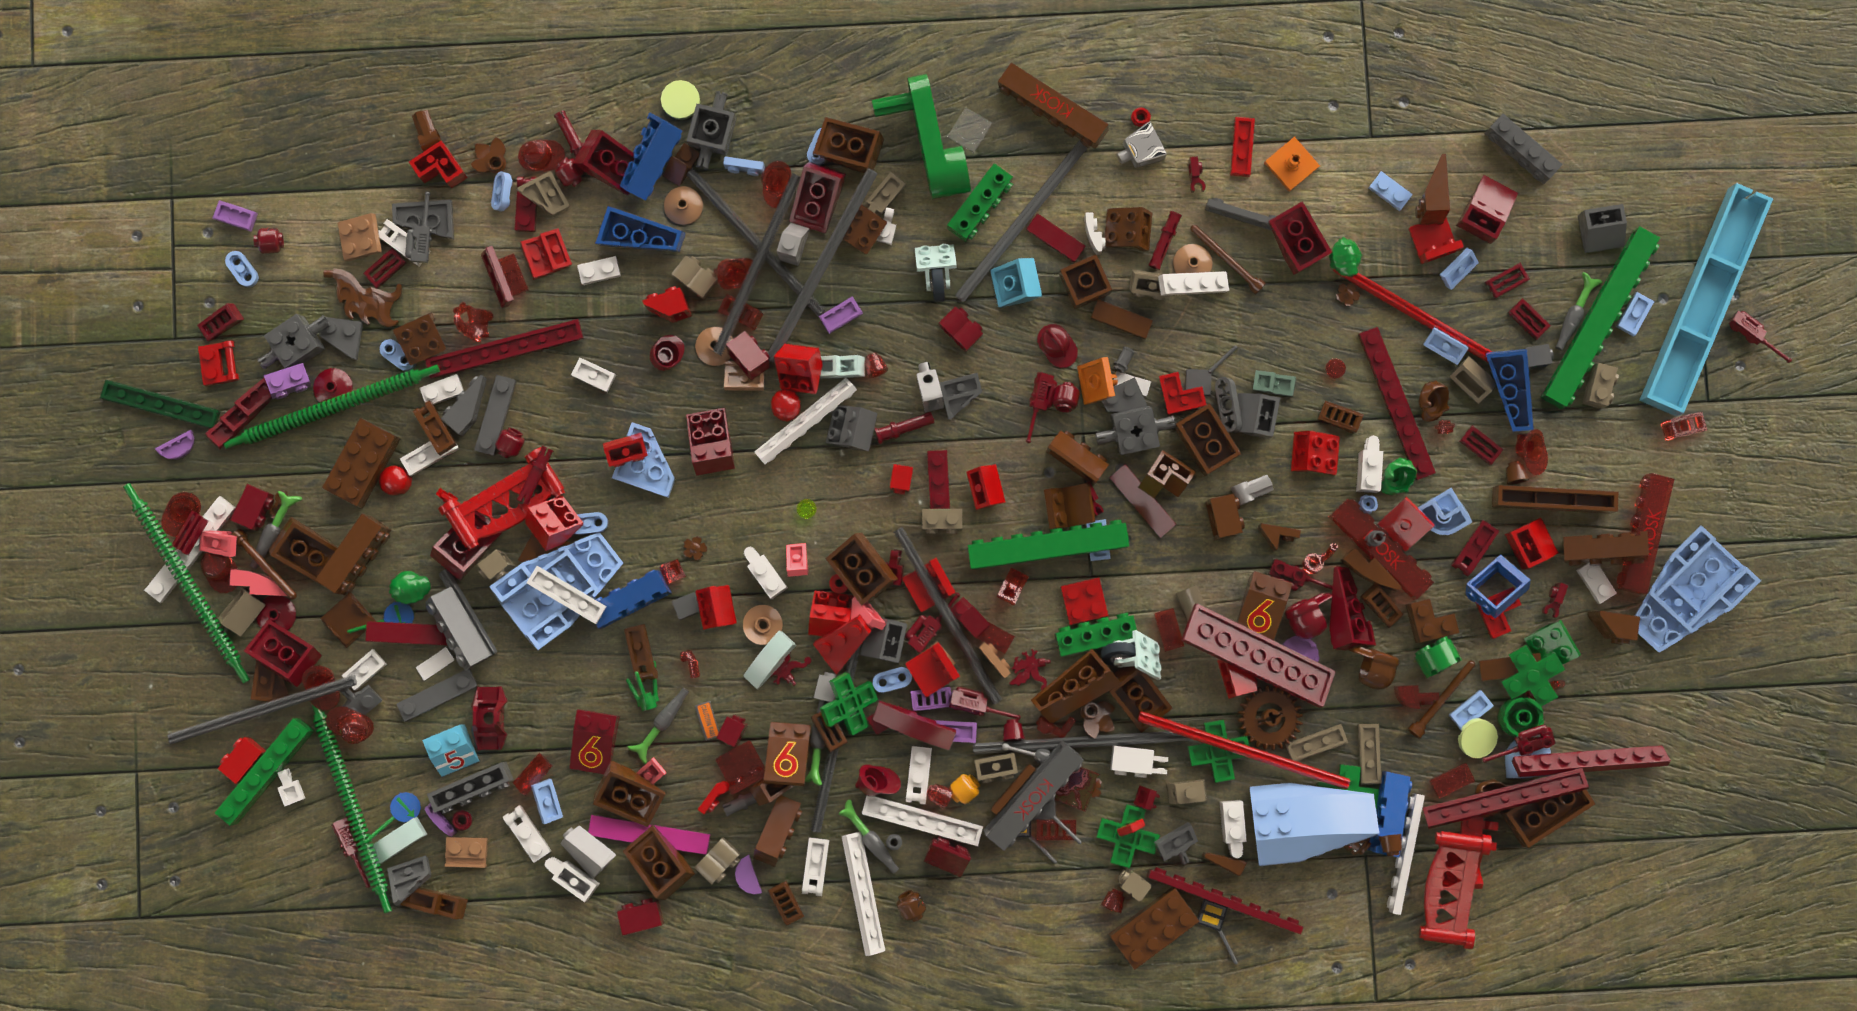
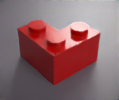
M442 140L409 161L418 177L424 183L441 174L445 182L453 188L468 178Z

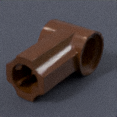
M421 110L415 112L412 118L419 134L417 135L422 150L426 151L441 141V138L434 127L429 111Z

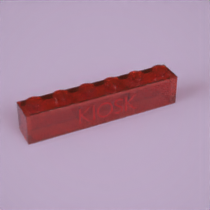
M1649 473L1642 477L1640 481V488L1642 489L1640 496L1637 497L1635 502L1637 510L1631 519V534L1639 536L1640 531H1648L1649 557L1648 561H1644V564H1631V561H1623L1622 572L1617 577L1618 589L1638 595H1644L1648 592L1674 484L1673 478Z
M1345 499L1328 517L1371 559L1376 558L1412 600H1417L1434 583L1431 580V574L1425 569L1421 570L1416 565L1418 562L1411 555L1407 556L1402 551L1403 547L1398 542H1392L1388 538V532L1382 527L1378 528L1373 523L1375 520L1368 513L1364 514L1359 509L1360 505L1355 500ZM1376 530L1385 533L1383 537L1386 536V539L1381 545L1376 547L1366 545L1367 540L1365 541V537L1371 531Z

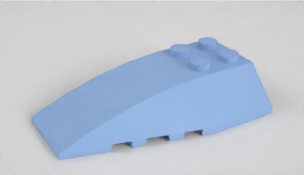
M1700 525L1671 554L1634 615L1640 617L1638 634L1657 652H1661L1680 641L1686 635L1697 631L1698 628L1708 622L1710 623L1717 619L1723 613L1732 610L1761 580L1735 559L1716 541L1715 537Z
M598 532L575 541L570 545L560 547L558 550L521 563L489 587L523 635L539 650L571 627L580 614L527 584L536 566L541 567L594 599L623 565V562L601 533Z
M1296 783L1250 787L1259 866L1302 862L1333 849H1339L1345 845L1379 835L1374 794Z

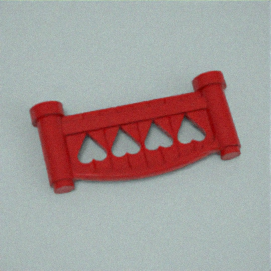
M542 447L533 450L524 457L528 463L526 466L459 505L454 498L438 508L441 515L446 516L461 542L469 551L480 545L478 543L479 539L501 533L524 521L529 507L543 503L551 496L556 498L565 494V488L549 463H547V470L543 471L537 484L542 487V492L540 494L535 493V496L530 499L529 505L525 503L518 504L516 508L509 506V490L520 494L533 467L531 464L533 461H536ZM492 501L507 507L508 512L504 515L501 514L498 519L493 518ZM475 511L491 519L490 524L484 525L482 529L475 528Z
M1444 831L1436 832L1435 844L1439 845V849L1433 858L1426 879L1424 891L1426 925L1420 926L1419 938L1425 941L1460 945L1464 949L1472 950L1475 942V930L1468 929L1467 925L1479 856H1489L1492 838L1491 835L1485 834L1473 836ZM1449 852H1453L1463 862L1447 867L1445 865V862L1448 860L1446 855ZM1446 871H1450L1460 879L1447 886L1442 884V881L1445 879L1443 874ZM1442 890H1447L1457 898L1446 904L1439 903V899L1442 898L1440 895ZM1438 909H1444L1454 917L1442 923L1435 921L1438 917Z

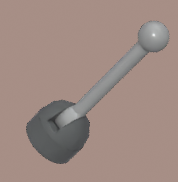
M1008 743L1002 745L1004 751L1011 750L1034 756V760L1040 765L1050 755V750L1039 749L1034 753L1009 746Z

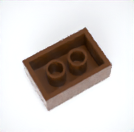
M1210 403L1175 424L1176 432L1204 477L1241 455Z
M862 532L852 535L825 558L861 605L872 602L898 580Z

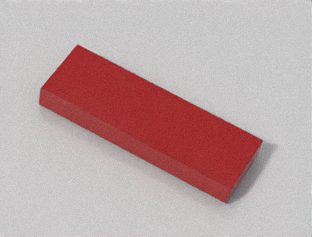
M1235 117L1230 176H1251L1255 118Z

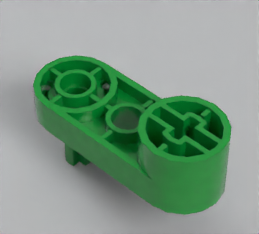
M927 74L907 78L909 93L872 100L875 117L913 110L932 200L971 192L963 147L957 146L943 149Z

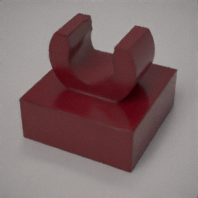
M1139 785L1134 805L1148 810L1155 809L1157 806L1153 804L1155 797L1160 798V795L1155 790Z

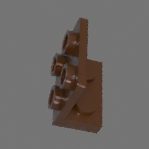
M861 204L843 240L866 255L883 231L887 221Z
M1143 207L1107 209L1105 247H1135L1141 251H1149L1153 213Z
M432 312L393 330L410 365H414L446 350V346L433 322L435 318Z
M1089 483L1044 490L1050 529L1067 528L1095 522Z

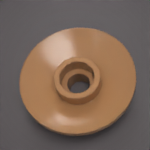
M686 186L671 190L664 201L665 214L673 223L678 225L692 224L700 217L703 210V202L699 193ZM685 201L686 206L680 207L679 203Z
M1188 244L1181 247L1175 254L1173 268L1176 274L1211 272L1212 258L1204 247L1197 244ZM1195 259L1197 261V264L1192 265L1190 263V260Z
M707 328L700 333L696 340V353L700 360L707 365L720 366L725 364V361L731 359L727 354V349H723L725 352H722L723 354L720 356L713 352L714 350L711 348L713 342H718L717 340H719L718 338L723 328Z
M758 605L751 608L743 620V630L747 638L753 643L760 645L768 644L778 631H782L783 621L779 612L768 605ZM762 621H765L767 623V627L765 629L760 628V623Z

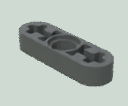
M1221 377L1215 383L1221 422L1227 432L1238 433L1242 428V418L1235 382L1230 378ZM1228 400H1231L1232 407L1227 411L1225 404ZM1232 421H1235V424H1233L1232 427H1230Z

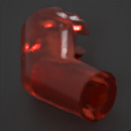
M690 650L682 651L680 659L682 662L688 661L690 677H700L698 661L693 652Z

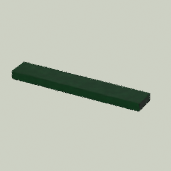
M106 379L100 396L101 399L210 429L217 424L221 412L217 409Z

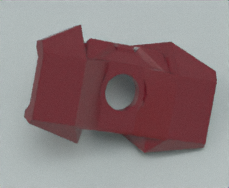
M502 686L476 688L471 704L473 711L471 733L477 750L503 749L508 735L504 731L503 722L504 705L508 700ZM488 712L493 713L492 724H487L484 721V715Z

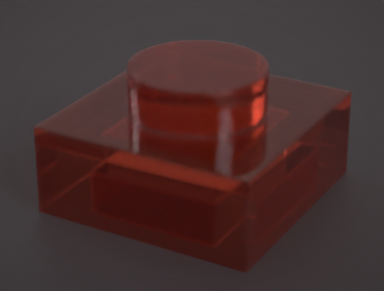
M678 559L659 567L667 585L686 577Z

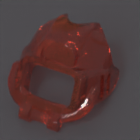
M465 302L460 303L459 307L453 309L455 314L454 323L458 331L481 343V339L478 338L489 337L488 321L494 318L492 312L466 305ZM467 311L469 320L465 323L460 316Z

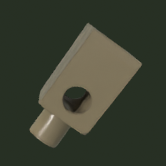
M1205 779L1167 783L1169 804H1185L1207 800Z

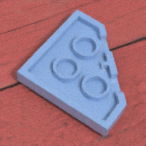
M632 422L627 436L642 433L648 456L644 457L643 460L633 462V460L628 461L624 465L616 467L612 478L669 498L675 478L650 428Z

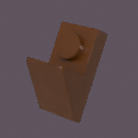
M684 143L676 156L670 157L663 177L680 187L687 177V173L698 161L700 153Z
M1263 523L1258 525V530L1273 551L1278 550L1280 537H1282L1283 541L1294 542V539L1300 538L1301 530Z

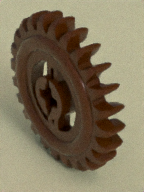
M1269 685L1265 686L1264 691L1261 687H1258V694L1252 692V698L1244 697L1247 704L1240 703L1244 710L1238 711V714L1243 715L1242 718L1237 719L1238 722H1243L1239 729L1246 730L1243 736H1250L1249 743L1256 741V748L1262 744L1263 750H1267L1268 745H1270L1271 750L1274 751L1277 744L1280 749H1283L1282 742L1290 745L1288 738L1296 740L1293 732H1301L1296 728V725H1303L1302 722L1297 720V718L1303 717V714L1297 713L1301 706H1294L1298 699L1290 700L1292 694L1284 695L1285 691L1283 690L1277 692V687L1275 686L1272 688V691H1270ZM1266 703H1273L1281 708L1280 711L1266 709L1261 713L1260 718L1256 719L1257 710ZM1269 713L1271 715H1279L1272 719L1273 723L1271 721H1262L1258 723V721L1265 720L1267 717H1269ZM1284 717L1283 725L1275 732L1268 733L1259 728V725L1262 724L1268 727H1275L1280 723L1281 718Z

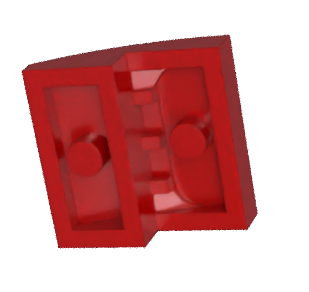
M559 228L540 233L538 237L520 242L533 280L572 265Z

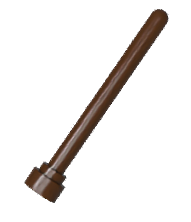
M1197 225L1191 226V231L1249 283L1248 286L1255 295L1266 285L1261 278H1254Z
M242 529L234 531L231 535L237 536L236 546L242 547L290 599H295L297 597L296 592L248 542V535Z
M1468 661L1420 721H1416L1408 727L1407 730L1418 739L1422 738L1425 734V726L1474 668V661Z

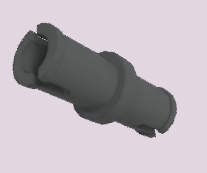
M1376 530L1371 531L1365 537V541L1367 540L1366 545L1373 547L1381 545L1386 539V536L1383 537L1385 533Z
M749 792L743 796L740 794L738 795L739 798L723 804L722 806L727 817L739 810H746L748 806L756 803L757 801L752 793Z

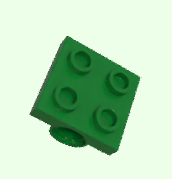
M1561 620L1548 624L1524 638L1533 654L1540 653L1541 659L1555 652L1563 665L1581 655Z

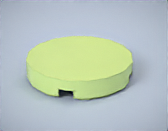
M679 80L673 81L662 91L661 103L667 115L678 120H684L694 115L696 103L700 104V97L694 85L687 81Z
M1480 718L1469 720L1464 724L1461 729L1462 732L1458 736L1459 747L1463 753L1472 758H1482L1490 754L1495 748L1498 739L1497 730L1494 725Z

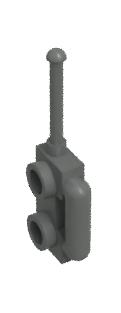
M425 192L422 226H414L413 229L407 231L405 256L411 258L412 262L428 263L430 241H432V230L428 227L427 223L430 192ZM415 238H417V239H416V250H414V240H415Z

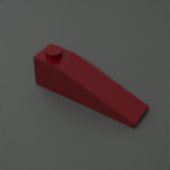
M1340 566L1334 567L1333 597L1330 615V640L1333 649L1346 651L1351 647H1374L1376 642L1370 620L1366 621L1362 611L1365 609L1363 603L1360 604L1356 594L1358 590L1349 568Z

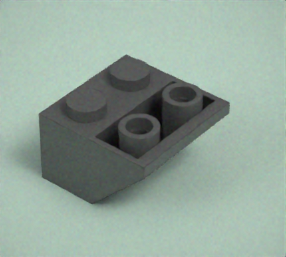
M1623 204L1584 210L1577 215L1585 253L1624 247L1627 221Z
M1238 393L1242 418V428L1238 433L1271 439L1274 435L1280 398L1263 394Z
M838 405L832 412L826 443L853 450L869 451L878 413L861 407Z
M883 619L886 622V626L883 630L875 627L871 629L872 631L863 641L860 655L899 663L907 623Z

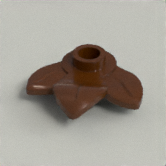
M495 137L490 146L475 144V153L478 159L471 163L472 167L481 173L490 171L497 174L500 171L503 172L506 168V160L504 158L506 148L503 142ZM499 161V167H494V163Z
M1090 701L1080 708L1081 717L1084 719L1083 728L1087 735L1095 739L1099 731L1111 732L1114 730L1113 722L1109 716L1115 709L1113 705L1106 701H1101L1097 704ZM1087 709L1092 710V715L1087 714Z

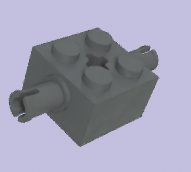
M720 91L715 92L712 107L696 103L687 143L690 147L700 150L696 167L701 169L704 167L703 169L708 170L712 153L727 156L736 116L733 112L723 110L728 96L724 92L720 94ZM712 127H714L715 131H712L710 133L708 130H711Z
M295 314L264 335L271 346V351L258 358V363L261 362L260 366L263 369H267V367L280 360L285 369L306 363L325 350L316 334L330 326V323L327 322L328 319L322 315L309 324L304 316Z
M1146 406L1110 414L1113 424L1112 430L1096 432L1095 436L1100 438L1096 439L1098 445L1115 441L1118 453L1123 455L1160 447L1159 431L1174 429L1176 426L1173 416L1156 420L1152 407ZM1134 426L1139 428L1136 435L1131 432V430H1134Z

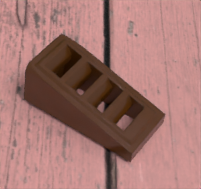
M1325 401L1318 420L1355 434L1358 431L1364 414ZM1332 408L1330 417L1327 418L1326 414L1328 412V409ZM1336 411H1339L1340 413L1337 418V421L1333 420ZM1344 414H1346L1345 423H1341ZM1354 417L1355 420L1353 422V425L1350 426L1349 423L1351 421V418Z
M1373 584L1360 596L1388 628L1404 615L1380 585ZM1383 599V601L1378 606H1376V603L1379 600ZM1388 604L1389 607L1385 611L1381 612V610ZM1393 610L1395 613L1387 619L1386 616Z
M1203 852L1202 854L1203 858L1237 876H1241L1247 864L1244 860L1208 852Z
M787 880L768 889L786 926L804 917ZM783 889L786 890L785 893L779 895L778 897L775 894ZM789 896V900L780 904L779 900ZM793 903V907L785 911L783 910V907ZM794 910L797 911V914L787 918L786 914Z

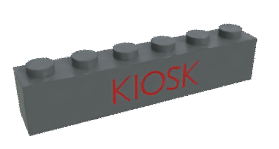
M1062 740L984 828L985 835L1002 850L1011 847L1019 833L1024 832L1028 828L1029 822L1034 817L1039 816L1042 812V807L1054 799L1055 792L1067 784L1070 775L1081 768L1084 760L1080 754Z

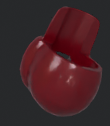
M1320 593L1310 599L1298 601L1285 610L1284 615L1296 636L1302 639H1312L1327 629L1326 620L1318 605L1332 598V594Z

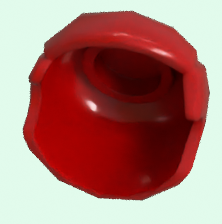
M783 389L777 391L772 396L771 409L777 419L787 422L794 420L799 415L801 403L799 396L794 391Z
M389 466L379 475V485L381 490L388 495L405 494L412 485V477L409 476L407 470L402 466Z

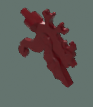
M1031 649V657L1028 656L1027 651L1025 653L1022 652L1026 659L1018 661L1019 657H1015L1014 666L1011 669L1015 670L1014 673L1016 674L1022 669H1025V671L1020 672L1009 684L1020 686L1022 683H1026L1030 679V675H1032L1033 679L1043 683L1041 686V690L1047 687L1046 678L1039 675L1038 668L1051 663V660H1045V658L1035 659V655L1038 653L1037 650Z
M790 652L784 658L785 661L770 676L777 675V679L773 683L777 682L779 685L780 678L783 677L788 684L791 683L795 686L797 683L790 672L794 668L807 667L812 659L806 657L804 659L805 663L798 661L789 662L791 659Z

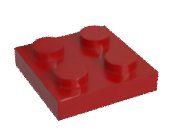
M1099 577L1060 586L1069 625L1109 616Z

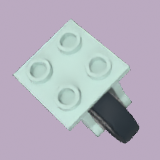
M954 244L915 248L917 272L925 271L927 291H933L935 302L945 301L944 290L950 289L949 269L957 268ZM942 268L945 269V278H943ZM929 269H931L932 279H930Z
M1137 630L1132 631V639L1115 641L1102 648L1101 656L1105 664L1118 666V668L1135 666L1136 669L1154 679H1161L1160 648L1158 642Z

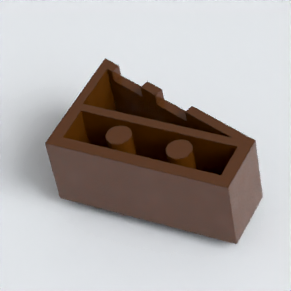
M782 795L777 797L756 845L754 859L775 867L778 859L783 858L787 849L784 846L786 840H791L795 830L792 828L794 821L798 822L802 811L799 810L801 803Z

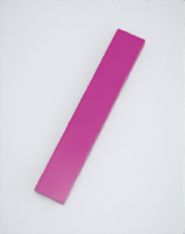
M591 815L588 832L596 837L634 842L652 825L650 824L649 827L633 821ZM654 825L676 850L707 855L710 834Z

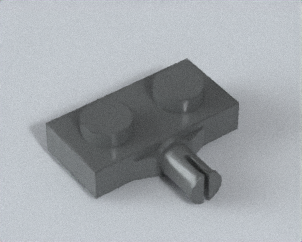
M369 685L354 694L349 688H345L340 692L347 700L345 704L337 709V713L352 726L378 705L382 699Z
M1187 822L1154 843L1161 859L1164 861L1178 855L1181 864H1187L1189 859L1185 851L1191 845L1198 842V839L1191 824Z

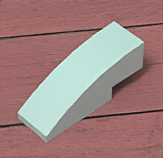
M821 356L823 365L820 378L865 377V357Z
M778 631L755 658L743 676L758 690L785 661L784 658L795 648L796 644L782 631Z
M418 817L411 819L373 844L374 846L370 849L375 848L376 850L372 853H377V857L374 859L378 858L379 862H376V864H382L427 835Z

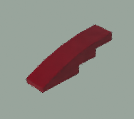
M265 378L234 402L235 405L220 417V421L205 433L206 437L218 449H221L229 439L234 438L272 400Z
M367 621L365 641L447 645L446 637L443 632L441 633L438 630L437 625Z
M878 701L872 720L900 733L950 750L956 734V729L939 725L935 720L917 715L915 711Z

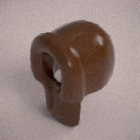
M1360 646L1349 648V651L1364 656L1359 671V681L1363 685L1380 690L1392 684L1399 665L1397 657Z

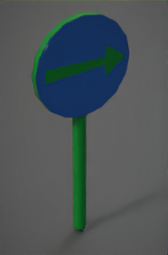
M394 602L386 608L384 619L376 622L413 623L414 612L408 604ZM366 625L349 629L347 633L366 629Z
M407 792L396 795L390 805L392 817L366 838L363 843L367 844L395 819L405 823L416 818L421 809L418 798Z

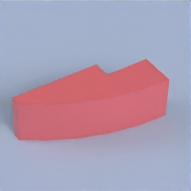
M231 569L230 585L250 586L249 594L287 596L269 576L252 571Z

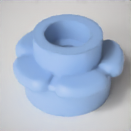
M1363 495L1358 502V507L1365 514H1371L1372 511H1376L1378 508L1377 499L1373 495Z

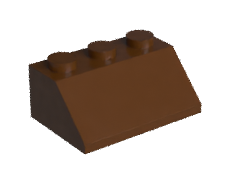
M1060 430L1048 446L1046 452L1087 482L1090 481L1094 486L1109 466L1106 463L1107 459L1100 454L1095 455L1090 452L1091 448L1085 443L1081 442L1079 444L1074 440L1075 436L1066 430L1062 432Z

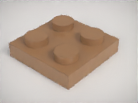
M369 213L338 222L344 261H352L382 252L376 214Z

